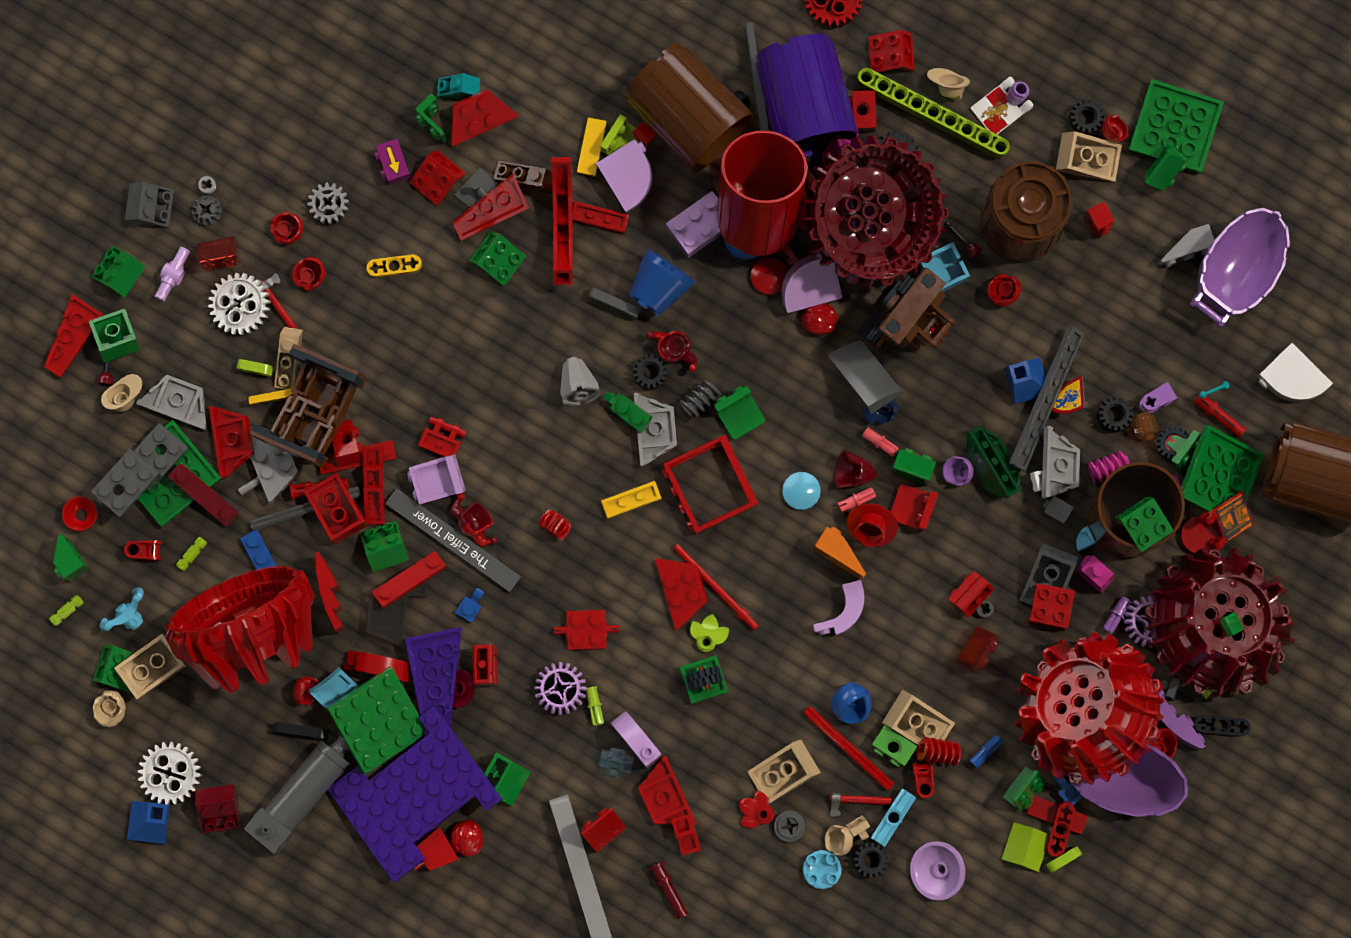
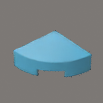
M1088 526L1083 528L1077 536L1076 547L1078 552L1096 543Z

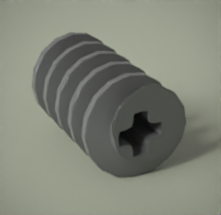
M702 380L703 387L700 385L696 386L698 392L691 390L692 397L686 395V402L683 400L679 401L680 407L692 420L693 414L697 417L699 416L698 409L703 412L705 411L704 404L709 407L711 406L709 399L716 401L715 394L722 396L720 391L710 381Z

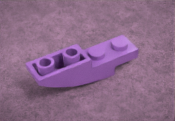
M1162 690L1159 696L1164 699V703L1160 704V714L1164 716V719L1158 721L1161 726L1172 730L1176 738L1189 747L1197 750L1206 747L1203 736L1194 730V723L1189 716L1186 717L1184 714L1177 718L1175 708L1172 704L1167 703L1165 700L1166 695Z

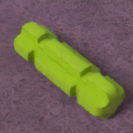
M198 537L194 542L195 544L191 545L182 556L184 558L176 563V566L182 571H185L189 566L188 564L193 562L201 552L200 549L207 545V542L201 537Z
M75 595L71 602L68 601L57 611V614L54 613L49 618L51 623L55 626L59 625L62 619H66L76 610V607H80L84 603L80 596Z

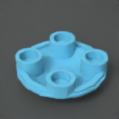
M794 473L786 479L783 485L784 499L789 506L796 510L811 508L820 497V485L817 479L809 473Z
M820 850L808 855L804 862V878L815 888H830L837 883L841 876L842 868L840 861L836 855L829 851Z

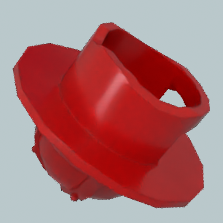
M873 503L861 504L855 507L848 515V531L854 539L864 546H883L890 543L896 537L898 530L897 520L892 512L883 506Z

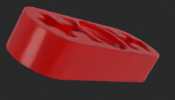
M1070 801L1061 802L1056 812L1047 845L1049 854L1054 857L1061 856L1066 848L1076 812L1074 804ZM1069 806L1072 812H1068L1066 820H1064V811L1061 809ZM1064 824L1067 827V831L1059 834L1056 831V826ZM1057 838H1065L1064 841L1062 839L1059 841L1061 849H1057V852L1053 851L1051 845L1056 844Z

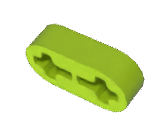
M238 359L237 370L262 376H272L273 366Z
M1076 846L1050 861L1046 866L1052 873L1082 855V852Z

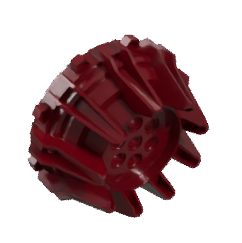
M867 136L866 144H863L860 138H852L850 145L844 144L839 147V157L834 158L830 154H824L822 157L825 163L822 169L820 167L812 168L816 180L810 181L808 188L812 192L813 198L812 200H801V203H805V216H799V219L812 220V226L807 231L808 238L813 240V246L809 251L816 254L818 252L821 253L822 259L819 262L821 266H828L834 263L836 266L835 274L841 278L847 277V283L856 284L859 277L862 278V286L871 287L876 279H878L882 286L892 285L893 279L902 282L904 281L905 273H918L917 266L920 262L929 263L933 258L931 249L939 247V244L936 242L940 232H945V229L941 227L942 220L949 216V209L942 204V199L947 196L941 193L938 184L942 181L941 178H934L933 173L936 169L932 162L923 163L921 161L922 152H910L907 142H900L898 144L897 139L886 137L880 145L876 136ZM864 187H866L868 190V193L865 197L862 195V189ZM881 194L884 195L883 203L879 202V196ZM849 199H852L853 206L851 209H849L847 205ZM866 206H869L870 213L866 216L864 210ZM883 213H886L887 220L883 223L881 216ZM852 218L856 221V225L853 228L850 226ZM869 225H871L873 228V231L870 235L867 233V228Z
M1204 548L1195 552V559L1189 554L1184 555L1180 558L1181 568L1171 565L1164 571L1165 576L1162 575L1156 580L1160 587L1149 594L1154 603L1152 606L1145 608V617L1151 621V624L1145 627L1146 630L1151 631L1153 642L1149 643V645L1156 646L1158 651L1155 657L1158 665H1167L1170 669L1168 675L1172 676L1174 674L1182 680V687L1190 684L1193 693L1202 695L1206 690H1210L1213 698L1221 696L1223 692H1227L1229 698L1237 696L1239 692L1244 695L1252 691L1253 682L1260 686L1269 682L1267 673L1274 676L1281 671L1278 664L1283 663L1285 658L1284 653L1281 651V646H1289L1295 643V639L1290 637V630L1297 626V623L1293 622L1292 617L1289 616L1288 606L1282 605L1279 602L1278 598L1289 592L1288 589H1284L1278 580L1280 578L1279 575L1267 582L1263 576L1264 568L1253 560V554L1242 557L1238 555L1237 548L1229 551L1226 558L1221 556L1218 550H1210L1207 553ZM1217 596L1222 599V605L1216 601ZM1235 600L1240 601L1241 608L1236 606ZM1205 611L1211 614V620L1205 616ZM1236 612L1244 628L1236 633L1238 636L1237 641L1232 636H1227L1220 622V619L1224 618V614L1229 615ZM1243 618L1249 621L1248 626L1243 623ZM1213 629L1219 632V638L1213 635Z

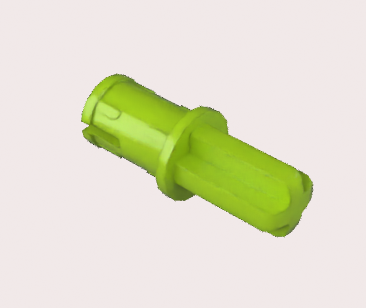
M597 686L587 688L586 695L589 704L587 708L590 709L592 724L594 726L602 725L604 723L601 711L602 703L599 701Z

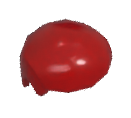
M1110 114L1102 123V134L1108 141L1120 143L1126 140L1128 127L1120 119L1119 115L1113 116Z
M309 676L298 679L292 688V697L295 702L303 706L304 704L312 705L316 699L310 694L309 690L319 684V681Z

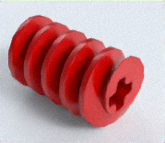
M923 737L917 747V758L920 761L924 759L926 762L931 760L933 763L938 761L939 764L945 763L946 765L952 764V766H957L961 759V748L955 741Z

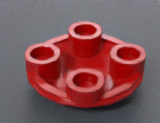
M766 257L759 260L753 266L751 282L759 292L775 295L782 290V284L788 272L787 268L780 260Z

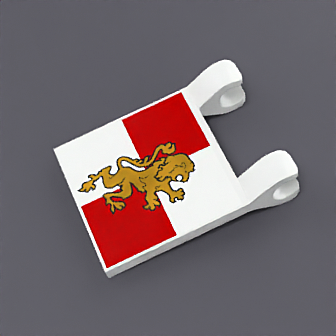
M1008 77L998 87L970 107L985 128L997 135L1033 108V103L1030 100L1026 101L1019 108L1007 101L1006 90L1015 82L1012 77Z

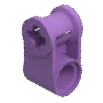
M1166 382L1146 394L1140 401L1139 407L1143 413L1150 414L1173 403L1178 398L1169 382ZM1147 401H1148V402H1152L1153 405H1152V406H1151V405H1148V406H1147V405H1146V402H1147Z

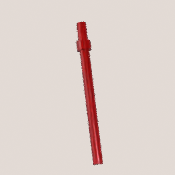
M679 544L673 548L686 563L698 565L701 578L730 606L741 621H744L753 631L759 626L749 616L750 613L745 608L742 609Z

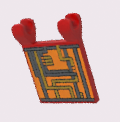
M1243 491L1200 516L1201 521H1206L1208 525L1216 520L1221 536L1209 541L1211 548L1215 547L1216 550L1222 549L1225 543L1255 524Z

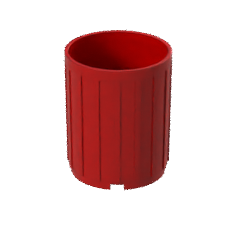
M772 131L749 132L733 140L723 154L717 206V225L726 242L733 248L743 250L745 254L754 256L773 254L784 248L795 236L799 224L802 207L801 200H803L808 167L806 157L801 148L787 136Z

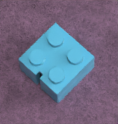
M953 242L931 252L933 258L929 263L920 262L918 264L921 271L927 267L946 282L941 289L942 292L968 281L970 277L963 261L959 262L961 257Z

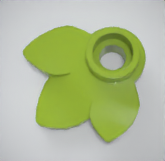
M711 614L703 620L702 624L693 621L690 632L697 640V647L703 652H710L714 649L715 645L722 644L727 639L729 628H718L717 619ZM704 639H708L710 641V644L708 646L703 645L702 642Z

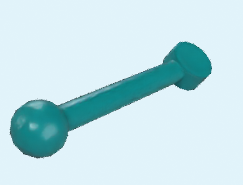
M1225 381L1221 386L1206 392L1201 391L1199 397L1204 399L1207 395L1218 390L1228 389L1230 385Z

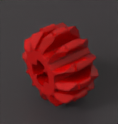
M547 510L543 513L538 523L542 530L559 540L567 537L572 527L567 519L552 510Z

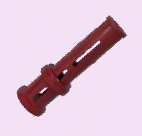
M663 860L648 869L652 871L656 878L657 886L661 887L677 919H680L689 914L675 889L672 883L673 877L668 874Z

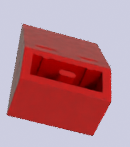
M604 808L597 814L599 818L596 821L592 822L590 820L582 826L583 831L581 834L596 852H599L627 828L612 808L609 810Z

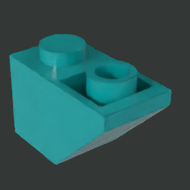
M464 73L438 78L437 97L465 99L480 90V78Z

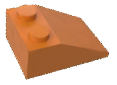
M833 526L831 529L826 527L816 543L814 551L863 581L866 572L845 538L841 535L842 532Z

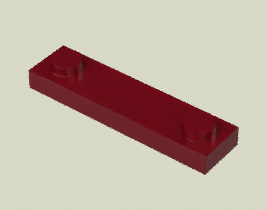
M180 462L168 475L173 482L226 527L239 513L183 463Z

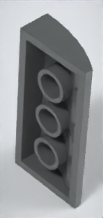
M862 340L847 344L828 355L831 364L871 414L903 393Z

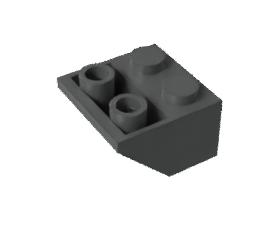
M146 182L130 183L125 221L140 225L169 227L174 190Z

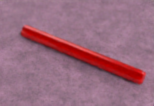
M811 706L804 711V715L885 790L888 791L893 787V781Z

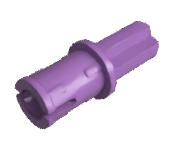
M1121 596L1116 607L1110 611L1111 615L1104 625L1106 632L1112 634L1120 620L1124 619L1125 612L1132 604L1126 597Z

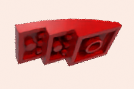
M318 551L315 553L320 594L335 631L341 633L345 631V628L337 613L343 610L334 594L340 590V587L325 559Z

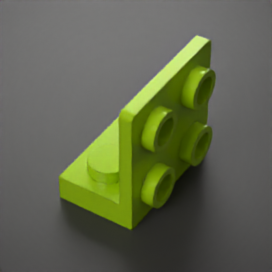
M621 114L619 115L600 145L601 151L608 156L634 139L637 140L631 134L636 128L627 123L626 117Z

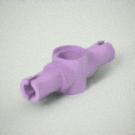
M180 247L174 260L164 265L160 274L162 283L154 296L157 300L165 302L171 288L181 283L185 273L183 265L190 254L188 249Z

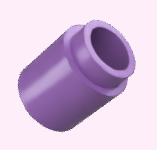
M1015 82L1006 94L1007 101L1013 106L1021 105L1029 95L1028 85L1024 82Z

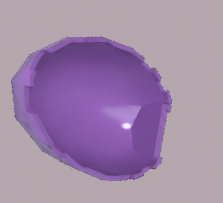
M1266 208L1247 211L1230 222L1208 247L1199 267L1197 279L1198 292L1190 302V305L1197 307L1215 321L1219 328L1225 324L1230 315L1242 314L1259 304L1274 288L1285 267L1286 252L1290 245L1288 226L1286 227L1280 212L1271 211ZM1211 308L1223 314L1222 317L1219 316L1216 312H1214Z
M1148 745L1150 752L1145 751L1138 759L1140 762L1138 765L1133 762L1129 767V773L1123 777L1115 773L1111 776L1109 782L1095 779L1094 785H1090L1085 781L1081 785L1071 782L1082 796L1098 804V806L1111 812L1136 817L1146 815L1161 816L1176 810L1188 796L1187 779L1177 763L1164 752L1151 745Z

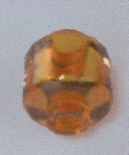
M1148 411L1135 415V419L1131 423L1136 437L1139 439L1143 438L1144 441L1154 439V434L1159 432L1155 415L1149 414Z

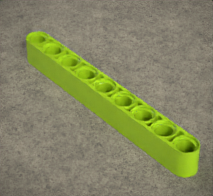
M864 68L859 72L857 83L862 89L866 91L875 90V95L995 158L1002 159L1007 155L1010 148L1009 142L1001 136L872 69ZM863 75H868L871 78V81L864 82L862 81L861 77ZM885 84L887 85L888 89L885 91H881L878 88V85ZM900 92L905 97L899 100L895 97V94ZM914 101L920 102L921 107L914 108L911 105V103ZM935 110L938 116L931 117L928 111ZM950 118L954 120L955 124L948 126L945 120ZM968 127L972 133L966 135L962 132V128ZM980 136H985V137H987V138H988V142H987V143H981V142L979 141V137H980ZM1003 145L1005 151L998 152L995 146Z

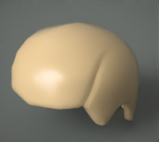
M839 825L829 827L825 835L826 849L833 852L834 855H846L853 845V835L850 830Z

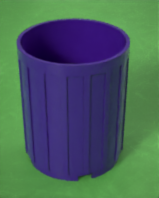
M808 34L789 38V43L780 45L779 42L774 43L757 54L756 68L772 132L780 133L793 140L801 148L805 157L822 154L836 135L849 140L859 137L834 42H831L827 35Z

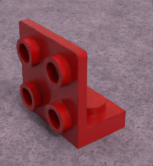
M897 30L868 37L870 69L877 73L894 69H902L907 72L915 70L911 33Z
M436 150L427 155L410 180V184L438 206L452 186L463 179L466 173L439 150Z
M900 484L891 510L897 523L925 532L938 493L934 491L928 493L905 484Z
M1038 583L1028 623L1066 631L1069 626L1075 591Z

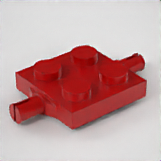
M605 610L567 611L565 627H554V630H561L554 631V635H566L568 650L607 648L606 638L608 633H620L619 629H612L619 628V624H607Z

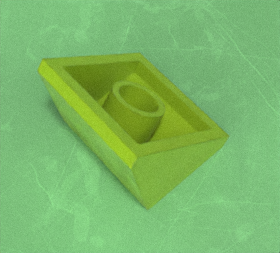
M1013 822L1001 859L1039 872L1050 835L1038 829Z

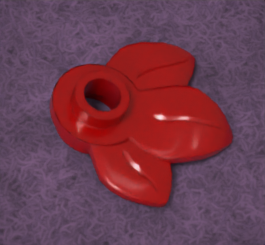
M757 790L754 799L744 798L739 800V808L745 814L740 821L742 826L756 828L760 824H769L774 819V810L769 806V798L765 793ZM763 811L767 812L766 818H763L761 816V813Z

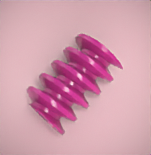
M1117 451L1116 456L1112 453L1109 455V459L1106 456L1102 457V462L1096 459L1095 465L1093 462H1089L1088 470L1094 484H1096L1097 479L1100 483H1103L1104 476L1107 479L1113 471L1129 464V460L1125 453Z

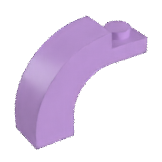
M861 580L842 585L845 598L844 611L835 619L813 624L814 634L819 633L820 636L831 633L830 629H833L835 636L849 630L856 623L864 605V590Z

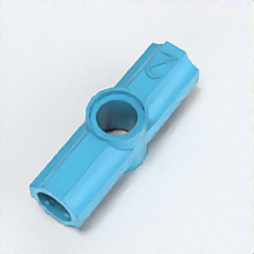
M901 789L874 831L871 839L885 847L916 797ZM891 812L898 815L899 820L897 823L889 821L888 816Z

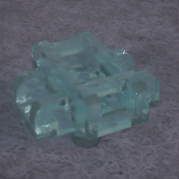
M611 748L610 751L602 749L599 766L607 768L605 776L614 775L620 779L622 772H631L634 756L625 755L626 751Z

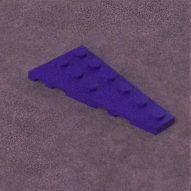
M462 627L405 639L421 716L435 706L450 727ZM423 724V729L426 737L430 733Z

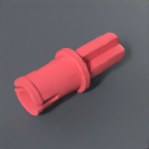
M870 427L863 433L862 437L874 444L876 449L880 448L892 457L898 452L899 448Z
M868 488L858 494L853 493V496L837 503L842 513L874 499L876 494L873 488Z

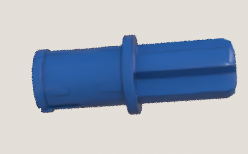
M995 735L984 746H981V749L969 761L978 769L987 758L992 757V754L1004 741L1000 736Z

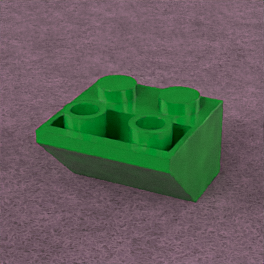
M112 246L105 253L104 259L95 268L91 277L125 298L146 266L130 254Z
M397 520L360 533L373 573L409 560Z
M496 752L484 774L503 798L502 801L513 806L531 772Z

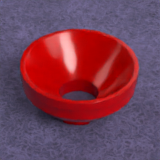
M82 496L68 500L62 511L64 523L74 531L90 529L95 524L98 516L96 505L90 499ZM79 510L87 512V518L83 521H79L76 517Z

